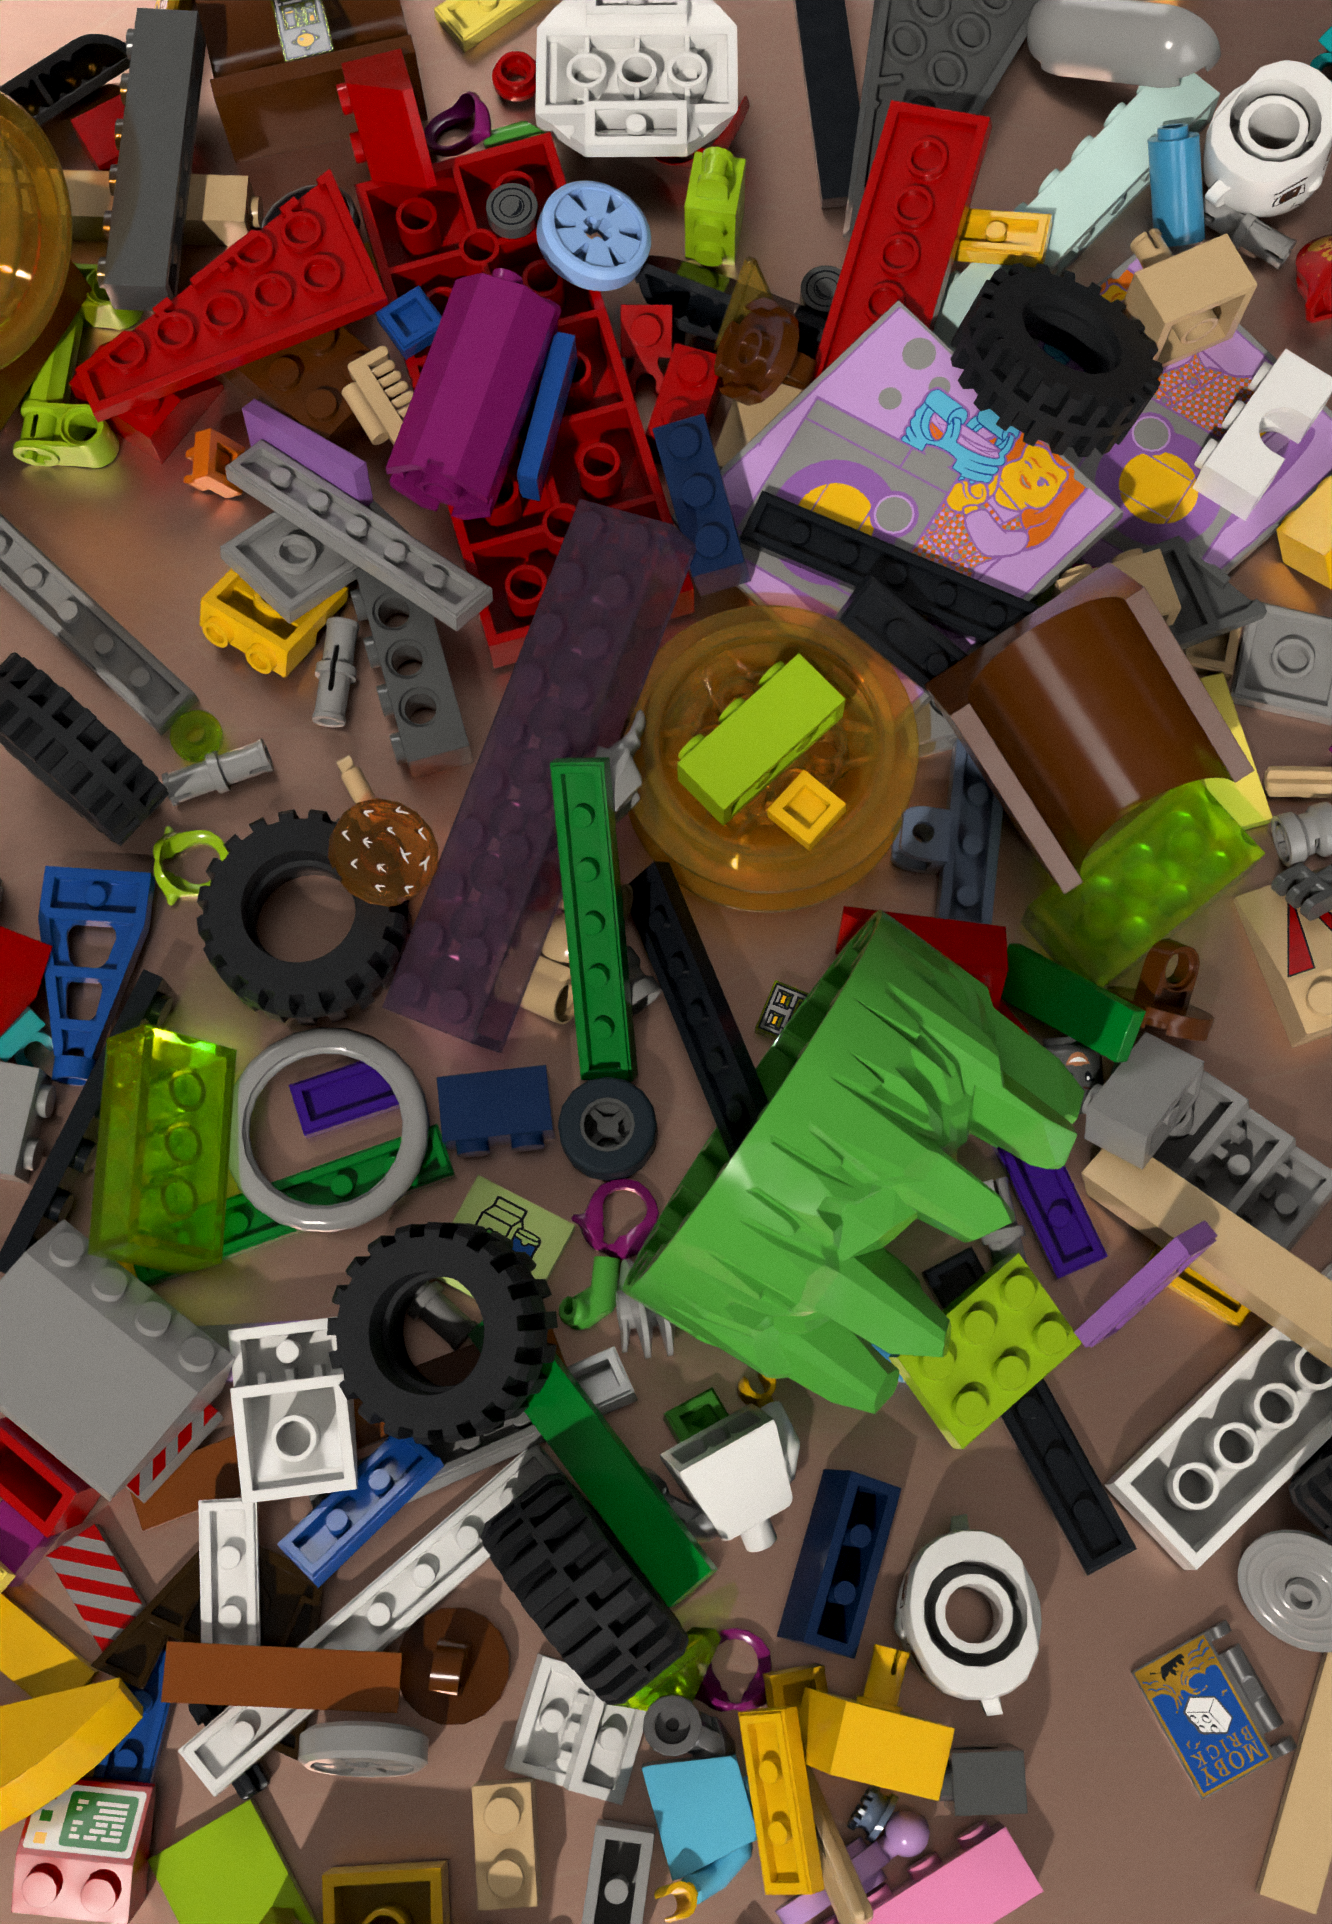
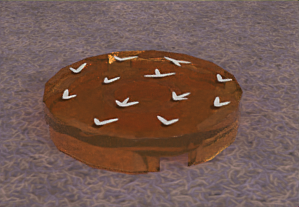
M376 798L358 802L342 814L329 837L328 858L332 869L335 867L337 873L342 878L340 883L349 893L367 903L390 907L402 904L405 900L418 896L426 889L438 868L439 847L432 829L416 811L397 801Z

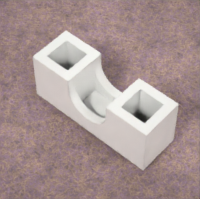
M1286 348L1274 365L1266 361L1262 364L1248 386V389L1254 392L1247 404L1239 399L1237 400L1221 425L1222 428L1227 430L1222 440L1217 442L1211 438L1194 463V466L1201 469L1192 488L1246 521L1269 488L1285 460L1263 443L1260 433L1277 432L1299 444L1332 395V377Z

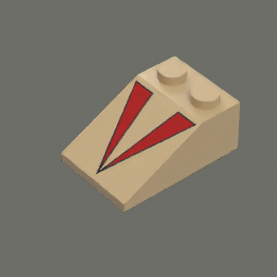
M1325 867L1313 870V872L1317 873ZM1271 885L1235 896L1233 901L1290 1044L1294 1048L1332 1035V910L1315 920L1309 921L1300 913V908H1293L1286 902V895L1279 896L1271 889Z

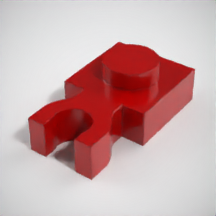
M621 304L620 355L621 358H634V366L628 375L632 393L637 394L638 378L643 374H651L656 380L655 394H659L664 379V374L659 367V358H671L673 350V305Z

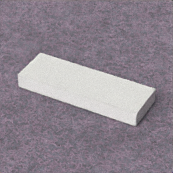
M242 1498L198 1500L201 1643L261 1646L258 1502L242 1504Z

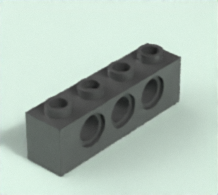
M361 568L355 570L359 589L352 590L350 593L358 621L369 620L373 636L363 638L371 668L381 666L385 684L378 685L376 688L384 716L395 715L399 732L389 734L397 764L407 762L412 777L415 779L473 763V756L433 615ZM403 613L409 616L408 620L399 627L384 625L385 620L392 614ZM416 660L422 663L421 668L412 675L397 673L398 667L405 661ZM426 707L436 711L434 717L426 723L417 724L410 721L411 715L417 709Z

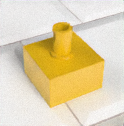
M873 1644V1654L863 1696L857 1695L856 1700L808 1687L804 1688L798 1719L806 1765L829 1775L939 1801L955 1728L903 1712V1707L897 1706L907 1661L910 1659L911 1653Z

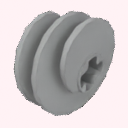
M623 1259L620 1268L618 1291H616V1311L622 1353L628 1352L631 1329H636L645 1359L651 1358L653 1329L659 1326L667 1356H673L675 1325L630 1298L622 1291L625 1279L633 1265L632 1259Z

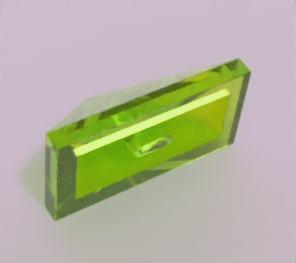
M692 1627L686 1632L689 1642L685 1653L624 1704L613 1706L647 1712L649 1706L656 1699L668 1694L681 1695L693 1703L721 1640L715 1628Z

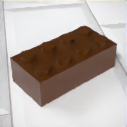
M343 326L222 374L251 400L255 398L348 452L366 434L341 392L345 386L354 382L349 374L348 364L369 353L371 350ZM393 369L392 371H390V372L384 374L383 376L377 378V380L380 379V378H382V377H384V376H386L387 374H389V373H391V372H393V371H395V370ZM398 381L395 382V383H393L392 385H390V386L384 388L383 390H385V389H387V388H389V387L395 385L396 383H398ZM400 393L399 395H397V396L391 398L390 401L393 400L394 398L400 396L401 393Z

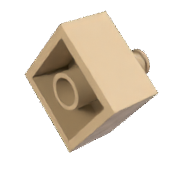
M1158 228L1150 229L1151 239H1149L1145 231L1130 244V250L1136 255L1143 269L1134 273L1123 302L1127 306L1123 314L1130 321L1140 320L1145 326L1141 336L1143 340L1155 341L1158 352L1152 360L1162 363V368L1233 338L1258 284L1227 233L1174 256Z

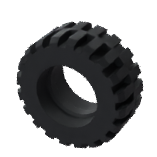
M295 809L278 812L280 822L267 825L262 817L250 823L249 826L253 833L243 840L234 834L224 844L229 853L223 861L218 858L212 859L206 870L207 875L211 879L210 886H201L197 903L203 910V915L196 918L198 934L205 942L206 946L203 950L210 964L229 989L255 1012L260 1009L270 1019L283 1023L288 1018H295L300 1025H317L318 1017L329 1016L332 1022L348 1018L346 1009L357 1003L362 1010L375 1002L372 993L379 986L388 989L395 980L396 975L393 968L396 962L404 963L409 950L406 935L412 933V916L408 909L410 901L406 890L401 888V885L404 884L391 856L384 852L381 843L370 832L361 833L356 822L343 816L338 818L336 822L331 821L327 811L310 809L308 819H299ZM341 830L344 832L348 830L345 834L348 836L350 841L346 839L343 835H340L339 831ZM368 837L367 841L373 843H367L370 847L368 848L364 843L360 842V839ZM355 859H358V860L354 863V865L357 867V869L354 868L352 865H349V864H348V861H353V860H355ZM374 864H385L381 867L386 871V873L381 869L379 872L378 868H376ZM308 875L327 876L342 882L352 894L356 913L350 931L335 949L320 958L305 962L279 960L264 949L257 934L258 918L266 900L277 888L290 880ZM371 883H376L377 885H384L385 887H379V889L381 890L380 892L376 888H373L371 886Z
M428 1222L427 1224H409L396 1228L394 1236L381 1235L368 1244L369 1256H356L346 1269L347 1275L352 1280L348 1285H337L332 1298V1302L340 1305L338 1317L328 1318L327 1335H336L337 1350L328 1353L332 1369L342 1368L346 1377L345 1380L340 1382L339 1387L347 1400L359 1398L363 1402L358 1408V1413L370 1424L384 1422V1433L399 1440L413 1437L416 1444L433 1445L443 1442L452 1443L489 1434L504 1427V1421L517 1418L529 1407L526 1398L531 1394L540 1393L548 1379L545 1374L540 1372L543 1364L554 1362L557 1345L547 1343L548 1329L558 1328L556 1311L546 1312L543 1299L551 1296L552 1293L546 1279H535L531 1271L535 1269L537 1264L526 1252H515L512 1249L513 1241L501 1233H488L485 1231V1227L469 1223ZM438 1277L455 1279L471 1293L481 1311L484 1324V1343L476 1366L465 1380L452 1386H438L426 1379L415 1368L408 1356L403 1336L404 1318L411 1299L427 1281Z
M561 1473L545 1474L485 1523L481 1534L482 1544L490 1554L491 1561L500 1571L510 1590L516 1595L522 1607L535 1621L551 1645L561 1654L569 1667L607 1705L624 1704L685 1653L689 1638L675 1614L666 1605L606 1522L603 1521L592 1505L582 1496L580 1491Z

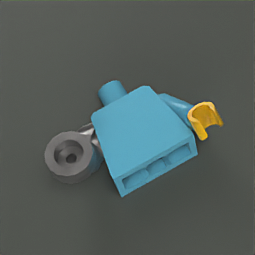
M668 1694L656 1699L649 1706L644 1716L643 1731L646 1741L653 1750L664 1756L676 1757L689 1753L692 1757L647 1762L642 1765V1772L672 1881L681 1879V1881L658 1887L654 1892L655 1899L665 1897L670 1893L676 1898L677 1909L675 1913L664 1919L666 1922L671 1923L690 1917L698 1904L724 1889L752 1857V1842L757 1840L752 1813L748 1776L742 1777L736 1757L735 1741L717 1717H711L699 1711L691 1700L681 1695Z

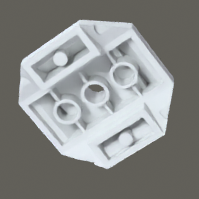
M563 0L537 27L536 125L547 133L551 132V136L584 157L689 156L719 137L738 111L737 25L713 0Z

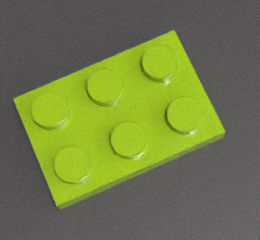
M1009 1253L942 1310L950 1319L952 1326L947 1355L944 1357L891 1354L888 1358L899 1369V1374L953 1449H964L1077 1349L1082 1342L1074 1334V1330L1019 1253Z

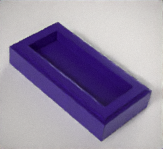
M362 1061L289 1085L303 1134L307 1139L400 1108L390 1085L375 1069Z

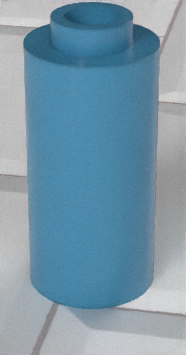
M1186 123L1160 126L1157 128V136L1147 140L1153 228L1160 230L1168 247L1201 242L1205 239L1200 134L1189 132V126Z

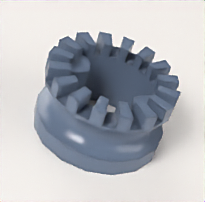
M869 1785L864 1796L862 1795L860 1799L864 1805H856L855 1809L857 1810H854L850 1816L847 1827L853 1831L856 1828L863 1829L866 1833L865 1839L873 1843L893 1813L899 1797L893 1793L885 1796L880 1792V1787Z

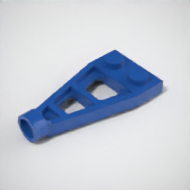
M45 866L38 921L41 942L52 946L44 974L53 1053L55 1056L52 1080L72 1086H84L100 1056L149 931L156 881L152 873ZM75 925L111 927L115 930L116 940L104 965L99 968L76 967L71 962L68 933ZM71 982L102 985L97 1012L91 1020H76L68 1017L67 988ZM79 1049L84 1052V1057L69 1055V1052Z

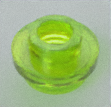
M192 710L182 714L175 720L170 730V742L174 751L179 757L189 762L198 763L204 761L205 754L213 751L218 752L223 744L224 734L219 721L206 711ZM193 728L204 729V735L200 740L196 742L187 740V735Z

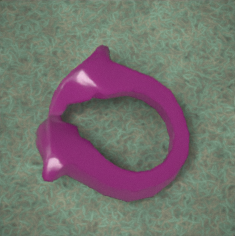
M471 91L464 92L451 108L441 112L429 122L424 131L428 150L438 156H457L491 136L490 114L487 106L480 100L477 93ZM475 113V126L465 139L449 146H442L436 143L437 136L441 131L451 125L463 122Z
M619 1179L600 1185L591 1196L584 1213L573 1214L571 1219L578 1224L590 1247L607 1254L609 1257L623 1260L638 1255L658 1220L659 1210L655 1198L644 1185L630 1179ZM617 1190L632 1191L644 1201L647 1211L646 1217L639 1225L629 1230L626 1235L619 1236L614 1244L608 1245L603 1241V1202L609 1194Z
M739 1628L721 1630L709 1637L700 1651L698 1661L699 1687L692 1691L690 1697L703 1702L711 1709L719 1712L733 1709L745 1711L760 1708L767 1704L763 1673L772 1672L770 1651L763 1640L752 1632ZM731 1639L747 1642L753 1647L758 1658L757 1672L749 1683L747 1691L744 1692L741 1702L736 1703L729 1701L727 1692L722 1690L720 1681L715 1676L712 1668L713 1653L720 1644Z

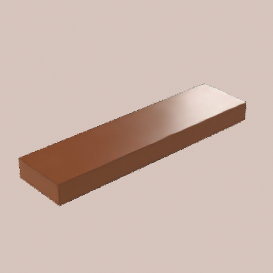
M167 1641L161 1702L398 1714L403 1653Z

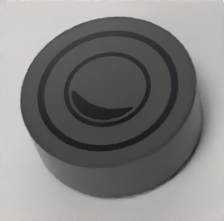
M518 183L503 184L494 189L487 199L486 211L488 222L492 230L499 236L508 239L521 238L528 235L537 225L539 218L537 199L528 187Z
M826 265L810 270L801 282V305L818 313L827 320L841 270Z

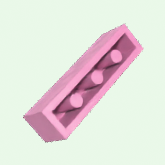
M983 1820L958 1835L956 1839L960 1846L944 1857L940 1858L937 1851H934L909 1866L907 1872L910 1878L890 1890L887 1883H883L866 1893L874 1913L872 1921L867 1924H993L1044 1891L1006 1827L1000 1822L990 1827L988 1822ZM836 1914L818 1924H839Z

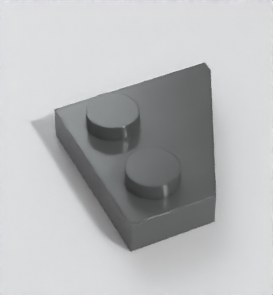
M1179 535L1142 549L1143 553L1160 548L1182 607L1174 624L1168 627L1182 650L1261 620L1266 615L1267 610L1262 602L1257 598L1253 602L1229 583L1230 576L1215 564L1205 562L1200 557L1199 552Z

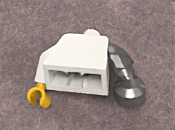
M758 1373L759 1381L764 1388V1393L758 1394L751 1389L748 1379L743 1376L738 1382L737 1392L741 1401L747 1404V1406L659 1454L662 1462L689 1500V1503L669 1494L666 1482L652 1469L641 1466L698 1543L711 1542L718 1536L723 1541H728L740 1535L747 1551L759 1552L769 1548L777 1540L770 1517L786 1509L792 1503L793 1496L790 1483L795 1479L800 1440L782 1403L774 1401L772 1398V1394L776 1389L775 1378H767Z

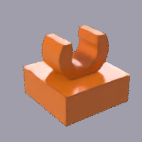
M212 428L195 432L194 447L187 450L185 458L193 461L192 475L184 476V483L200 491L209 489L226 499L242 495V489L227 480L225 466L244 453L245 447Z

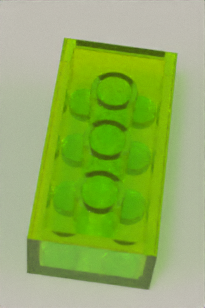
M1199 780L1189 782L1171 789L1082 862L1080 869L1083 881L1081 884L1064 894L1055 883L1027 906L1020 923L1054 962L1107 990V987L1114 985L1142 962L1155 943L1162 939L1171 938L1248 875L1265 855V852Z
M146 1023L107 1038L88 1255L180 1275L222 1264L237 1050Z

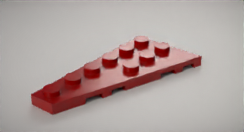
M330 168L316 179L317 185L297 200L295 197H292L279 208L281 214L259 231H249L189 279L191 285L172 300L166 297L152 308L154 314L132 331L124 330L75 369L98 423L375 314V312L389 304L385 291Z

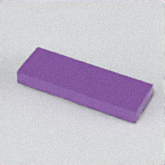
M255 398L242 408L251 447L262 439L367 507L373 502L367 463L364 460Z
M1204 1220L1176 1236L1074 1331V1334L1086 1348L1089 1346L1092 1348L1117 1333L1217 1241L1215 1238L1218 1235Z

